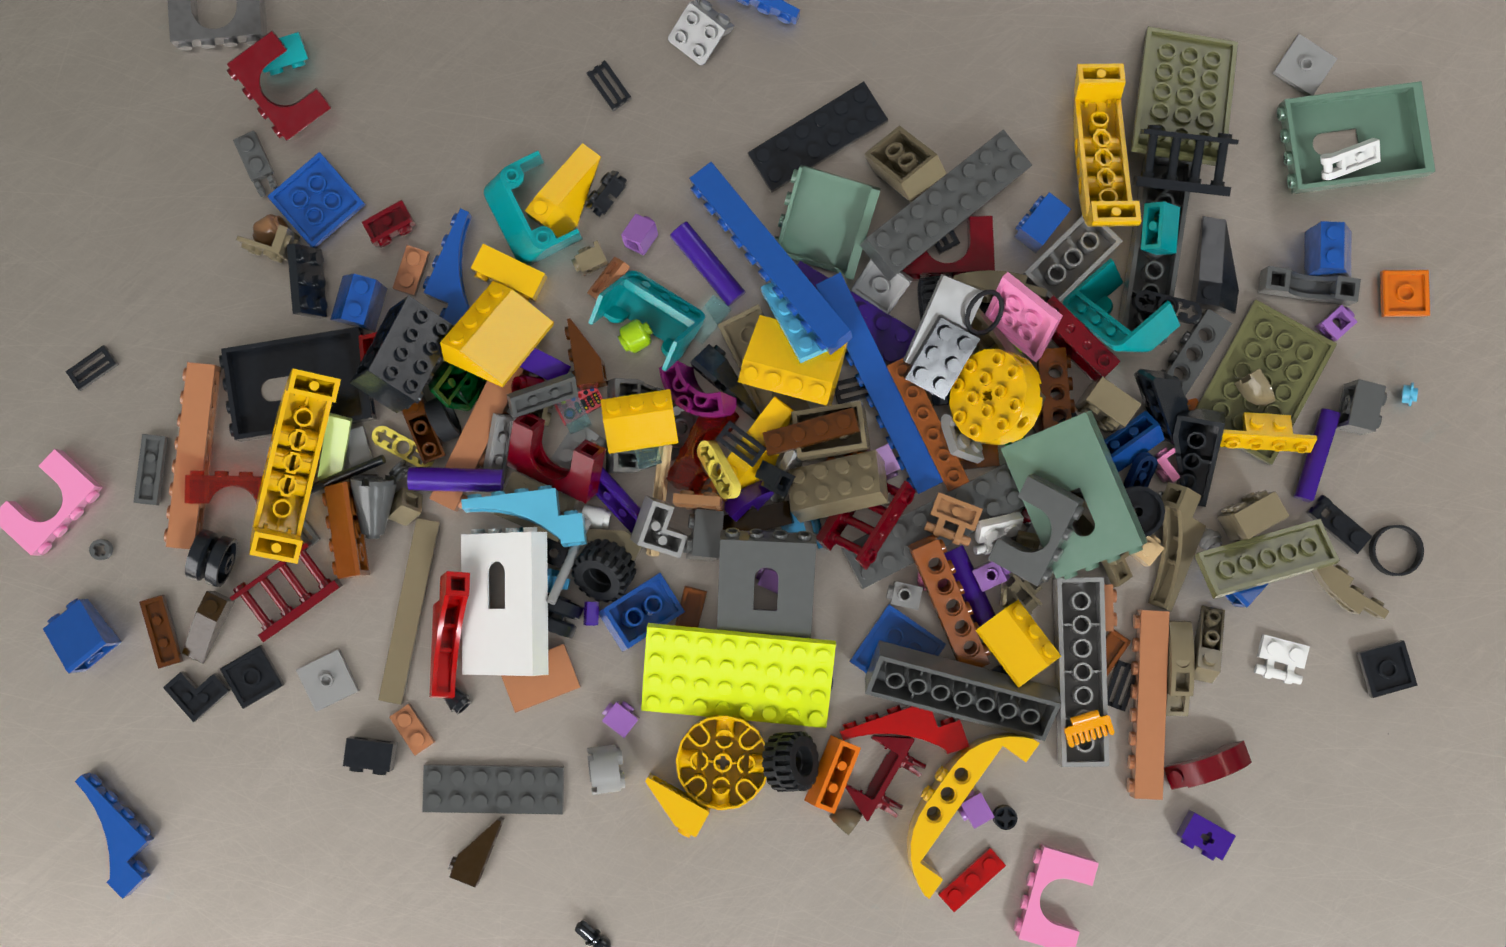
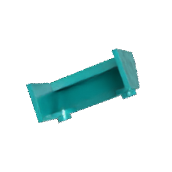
M539 151L504 167L484 188V196L516 260L529 266L583 240L578 228L559 238H556L553 231L546 226L531 230L512 192L513 189L523 183L525 172L544 163Z
M1110 258L1067 295L1063 300V305L1094 336L1112 350L1149 352L1180 326L1178 318L1169 301L1164 303L1132 332L1109 315L1113 310V303L1108 296L1123 284L1118 269Z
M628 271L599 294L588 323L593 325L603 316L612 323H621L626 319L631 321L638 319L642 323L647 322L653 331V335L664 341L661 351L666 356L662 370L666 371L683 356L701 328L705 314L644 274L637 271Z

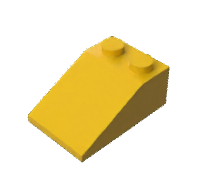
M650 773L645 782L673 824L679 828L677 831L688 838L691 835L696 837L711 808L700 805L686 792Z

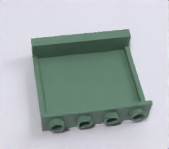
M800 165L799 170L794 169L791 178V183H794L793 191L787 192L784 205H787L788 208L786 215L781 214L778 227L782 229L780 236H775V239L791 259L833 272H841V274L845 275V278L854 280L863 250L860 244L866 239L881 188Z

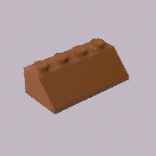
M346 481L324 487L325 493L322 494L324 506L328 508L326 526L328 529H331L332 538L329 539L330 551L334 552L335 561L332 562L334 575H337L338 579L370 575L365 536L360 531L350 482Z

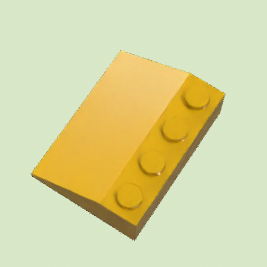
M492 281L440 342L443 359L452 365L503 387L552 328L554 322L513 289Z
M759 315L742 362L738 382L831 406L848 342L831 355L825 352L800 363L777 319Z

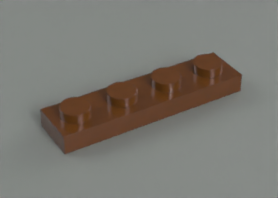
M849 408L763 432L762 434L768 456H773L860 432L854 408Z

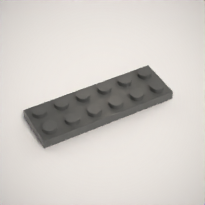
M424 765L422 812L563 814L564 767Z

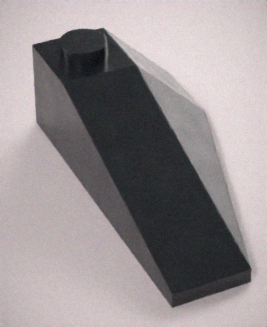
M1196 409L1178 413L1173 440L1180 476L1179 481L1181 486L1188 487L1201 495L1198 506L1206 507L1225 427V412Z

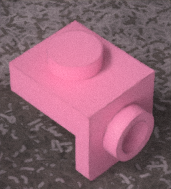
M1165 447L1155 454L1158 461L1156 474L1163 483H1174L1180 478L1179 474L1167 460L1169 456L1175 453V447L1169 450Z

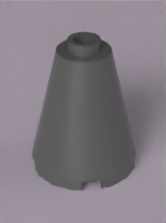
M378 474L355 475L353 478L350 477V486L361 534L366 535L367 539H378L386 530L397 486V478L385 475V479L378 477Z

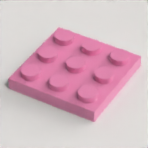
M1007 272L996 289L1004 300L1003 316L996 327L1012 344L1033 361L1037 362L1042 357L1063 315ZM993 296L985 313L992 322L995 321L999 311V301L996 296Z

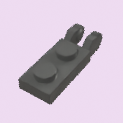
M253 130L234 139V144L261 197L266 195L265 188L260 181L263 178L267 177L269 185L273 190L279 187L257 133Z

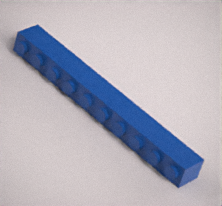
M712 162L689 178L693 185L690 188L693 194L698 199L703 198L706 202L703 205L710 215L716 214L719 218L717 222L723 231H730L733 235L731 237L733 243L738 249L743 247L747 252L744 255L752 266L756 263L760 268L758 273L765 282L770 280L774 285L772 288L773 292L779 299L784 298L787 301L786 307L790 313L801 318V326L808 334L810 332L816 337L814 341L821 351L826 349L831 355L853 338L851 330Z
M841 272L816 284L818 292L851 330L853 338L848 341V352L845 353L846 359L850 366L855 365L858 371L855 377L860 387L865 385L869 393L865 397L870 407L875 406L879 415L875 416L881 429L886 428L889 436L885 438L891 450L896 448L899 454L896 460L901 470L906 469L909 477L906 478V481L910 483L914 490L916 489L918 494L942 483L943 480Z

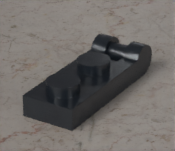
M1321 495L1317 499L1318 503L1314 508L1311 507L1307 514L1313 520L1321 519L1326 531L1354 554H1358L1372 536L1334 505L1329 498ZM1324 509L1329 511L1326 517L1321 514Z

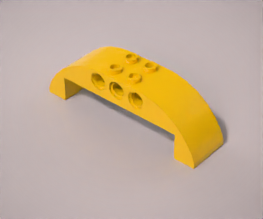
M1124 63L1077 64L1073 106L1074 150L1081 212L1088 227L1139 226L1142 221L1139 201H1132L1121 104V97L1126 83Z
M292 368L279 405L260 484L251 532L249 555L298 564L303 543L301 532L331 405L332 402L336 403L341 379Z
M1015 733L990 734L969 743L970 747L959 750L945 767L941 765L934 775L936 780L931 786L927 785L920 795L922 799L916 807L909 824L907 854L914 878L928 899L934 894L943 878L938 871L922 861L924 856L1002 746L1024 762H1027L1040 744L1035 739ZM958 768H963V774L960 777H955V771ZM950 787L949 794L941 796L942 789ZM930 807H937L936 813L927 815Z

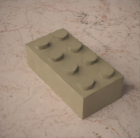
M877 450L787 470L788 473L796 476L789 489L790 510L800 523L889 503L885 461Z

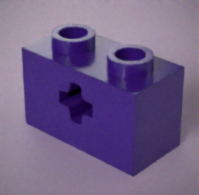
M1191 810L1188 811L1176 833L1182 838L1181 843L1191 849L1196 845L1203 849L1202 855L1213 861L1215 857L1223 861L1236 837L1234 834ZM1202 833L1209 837L1207 841L1201 838Z

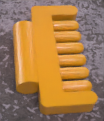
M1098 710L1071 717L1072 725L1063 729L1068 746L1071 748L1075 744H1080L1077 734L1081 743H1085V738L1086 741H1091L1090 734L1092 739L1096 740L1097 737H1102V733L1104 736H1107L1108 733L1110 735L1115 733L1110 716L1107 714L1100 716Z

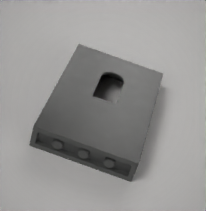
M737 528L721 530L717 630L811 638L816 534H812L809 531L789 533L785 530H775L774 532H766L761 529L743 531ZM762 568H771L778 574L777 610L753 609L755 574Z

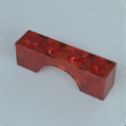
M735 411L730 416L719 418L699 416L695 425L691 428L686 442L680 448L679 455L673 466L669 469L666 480L676 489L693 491L694 495H699L708 475L702 468L701 461L697 455V447L701 441L715 440L729 420L736 424L740 417Z
M190 471V475H185L184 504H209L217 491L229 486H237L247 490L257 504L262 476H253V472H239V476H229V471H215L214 475H205V471Z

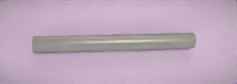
M585 518V527L587 534L592 522L589 519ZM582 545L570 547L547 598L549 604H556Z

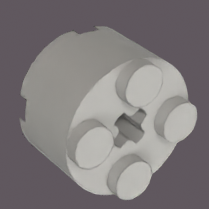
M614 744L587 748L588 755L592 754L587 756L590 782H592V795L620 792L621 788H625L624 773L622 770L619 771V765L623 764L620 747L616 748Z

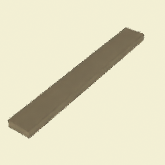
M416 519L378 699L380 701L399 705L403 704L440 522Z

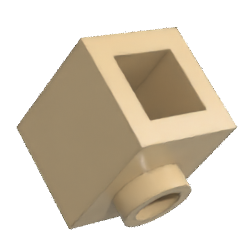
M1153 534L1146 537L1148 542L1142 545L1143 550L1131 554L1144 567L1151 566L1164 550V547L1160 545L1161 540Z

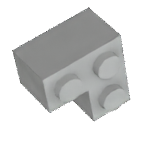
M645 495L630 540L639 546L680 558L688 536L680 530L668 527L674 510L672 505Z

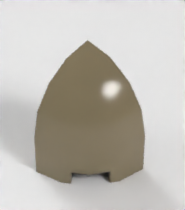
M1260 368L1234 383L1241 395L1250 403L1268 405L1275 401L1272 387Z
M854 808L837 809L835 814L831 813L829 815V818L848 836L862 817V813Z

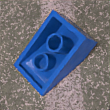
M659 573L600 610L599 616L623 652L646 638L648 623L666 625L685 611L662 574Z

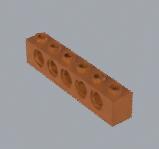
M1066 347L1047 348L1042 357L1037 361V371L1042 383L1039 384L1040 391L1046 396L1041 408L1042 431L1059 424L1054 421L1053 415L1061 414L1066 421L1072 418L1071 413H1075V401L1070 399L1069 392L1073 391V379L1068 377L1067 369L1071 368L1070 354L1066 355ZM1056 369L1061 373V376L1054 378L1050 376L1049 371ZM1060 392L1063 398L1055 400L1051 397V393Z
M904 357L888 364L887 368L949 492L970 481L958 457L951 455L941 422L925 389L903 377L910 364L904 362Z
M930 535L908 545L956 661L981 668L989 665L990 662L987 656L991 655L985 643H981L979 635L975 631L979 628L977 622H972L970 617L973 614L969 602H964L962 594L965 592L960 581H955L953 574L956 573L952 561H947L944 555L947 552V548L943 540H938L935 535ZM932 558H939L936 566L929 567V561ZM941 579H947V584L944 587H937ZM956 600L954 607L946 608L948 601ZM960 620H964L963 627L956 629L955 624ZM973 641L971 648L964 649L966 642Z

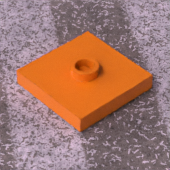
M1429 270L1380 271L1381 317L1430 316Z

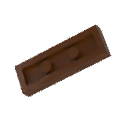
M165 595L140 601V607L158 669L183 662Z

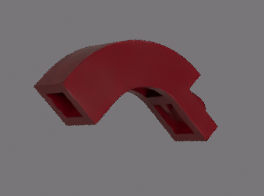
M1243 740L1223 745L1217 750L1195 759L1167 765L1164 767V771L1171 790L1187 786L1191 788L1231 775L1247 767L1252 761Z

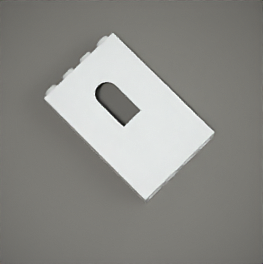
M523 527V532H520V528H505V533H502V529H488V533H485V529H471V534H461V572L470 573L469 597L462 623V675H549L547 532H537V527ZM494 562H500L505 570V609H489V569Z

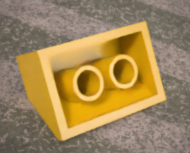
M670 389L601 399L602 417L609 454L678 443Z
M1019 600L1003 609L975 630L1018 688L1061 657L1060 653Z

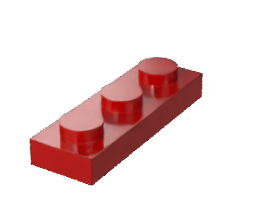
M989 847L947 884L938 895L955 912L1006 865Z

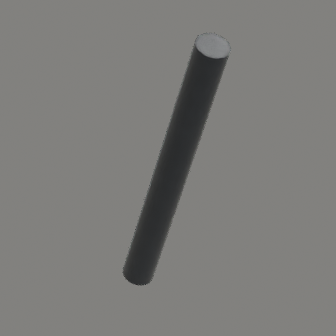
M380 455L317 481L312 485L311 494L325 489L324 487L337 484L350 477L386 463L384 455Z

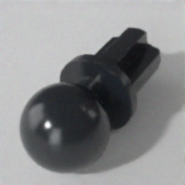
M583 920L577 923L575 932L585 940L587 946L611 947L610 940L605 936H600L601 932L598 929H593Z

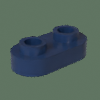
M1142 452L1135 457L1124 481V487L1149 486L1158 465L1157 459L1151 453Z

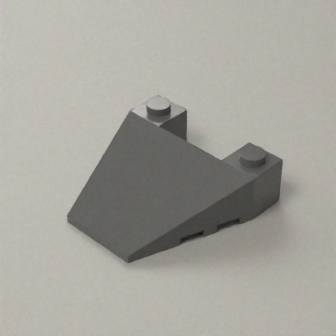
M614 378L608 380L607 399L661 391L663 389L653 387L638 379ZM672 399V401H673V407L677 406V405L674 403L675 401ZM682 411L679 415L675 416L678 443L672 444L671 461L697 453V447L703 441V417L686 411ZM658 446L609 454L607 449L606 471L608 473L628 474L654 467L657 463Z

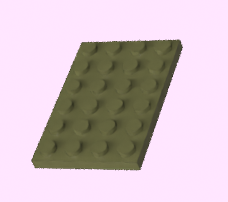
M1147 27L1131 152L1146 154L1149 135L1140 134L1141 129H1147L1148 125L1162 126V131L1218 137V133L1229 134L1238 42ZM1158 136L1155 156L1169 158L1172 137ZM1181 140L1179 160L1193 161L1196 140ZM1205 141L1202 164L1216 166L1219 143Z
M1254 300L1194 410L1207 409L1225 412V430L1243 431L1242 416L1244 412L1291 415L1293 427L1337 343L1264 303ZM1260 368L1272 387L1275 401L1268 405L1250 403L1241 395L1234 383ZM1239 448L1268 465L1273 464L1279 453L1274 450Z

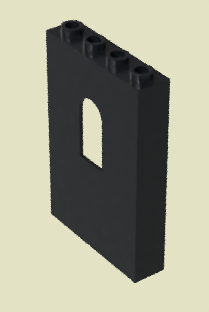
M352 327L222 348L219 362L225 373L222 383L225 392L228 394L226 409L228 414H231L232 423L229 424V431L234 440L242 442L272 437L281 400L267 401L262 396L261 388L264 382L269 379L289 376L292 368L341 379L336 403L332 402L330 413L353 418L352 424L377 420L374 399L350 384L361 363L358 336L364 335L363 329Z

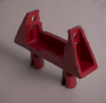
M872 735L871 739L885 746L884 749H890L889 753L884 757L868 785L866 793L849 784H846L845 788L866 821H869L875 809L878 808L897 818L898 814L890 806L902 810L903 805L887 797L885 791L899 768L903 767L917 777H920L922 774L913 765L925 769L926 764L909 755L908 751L915 741L914 738Z

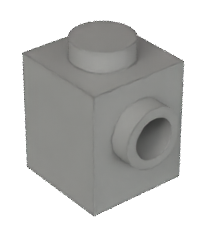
M894 581V584L888 587L886 598L890 599L889 604L918 610L923 587Z

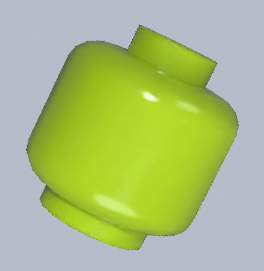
M634 319L622 326L619 330L620 335L617 336L626 352L637 353L651 344L650 335L653 334V331L647 322L642 323L640 320Z

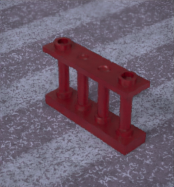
M1053 295L1046 303L1055 308L1063 317L1050 341L1058 348L1066 347V355L1070 354L1071 361L1092 382L1101 377L1105 378L1121 361Z
M904 481L900 488L887 483L888 493L894 496L888 508L882 505L867 508L882 515L876 527L853 517L856 512L855 510L829 516L817 534L816 540L823 548L829 551L837 544L857 555L855 560L867 570L870 564L876 560L878 551L905 508L913 501L916 491L907 481ZM847 525L870 535L863 547L840 536Z
M310 541L305 544L302 543L299 558L319 583L320 591L314 595L311 592L308 593L286 564L287 562L279 561L246 585L243 582L233 589L235 594L229 597L231 601L241 597L261 623L263 632L258 634V637L262 642L268 640L343 586L338 578L334 581H331L330 578L327 579L305 550L312 545ZM278 569L301 598L299 599L301 604L295 609L292 606H288L268 579V576ZM258 583L262 585L281 611L280 615L282 618L277 622L267 617L248 591Z

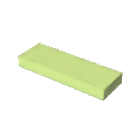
M329 413L317 479L322 480L344 471L353 418Z

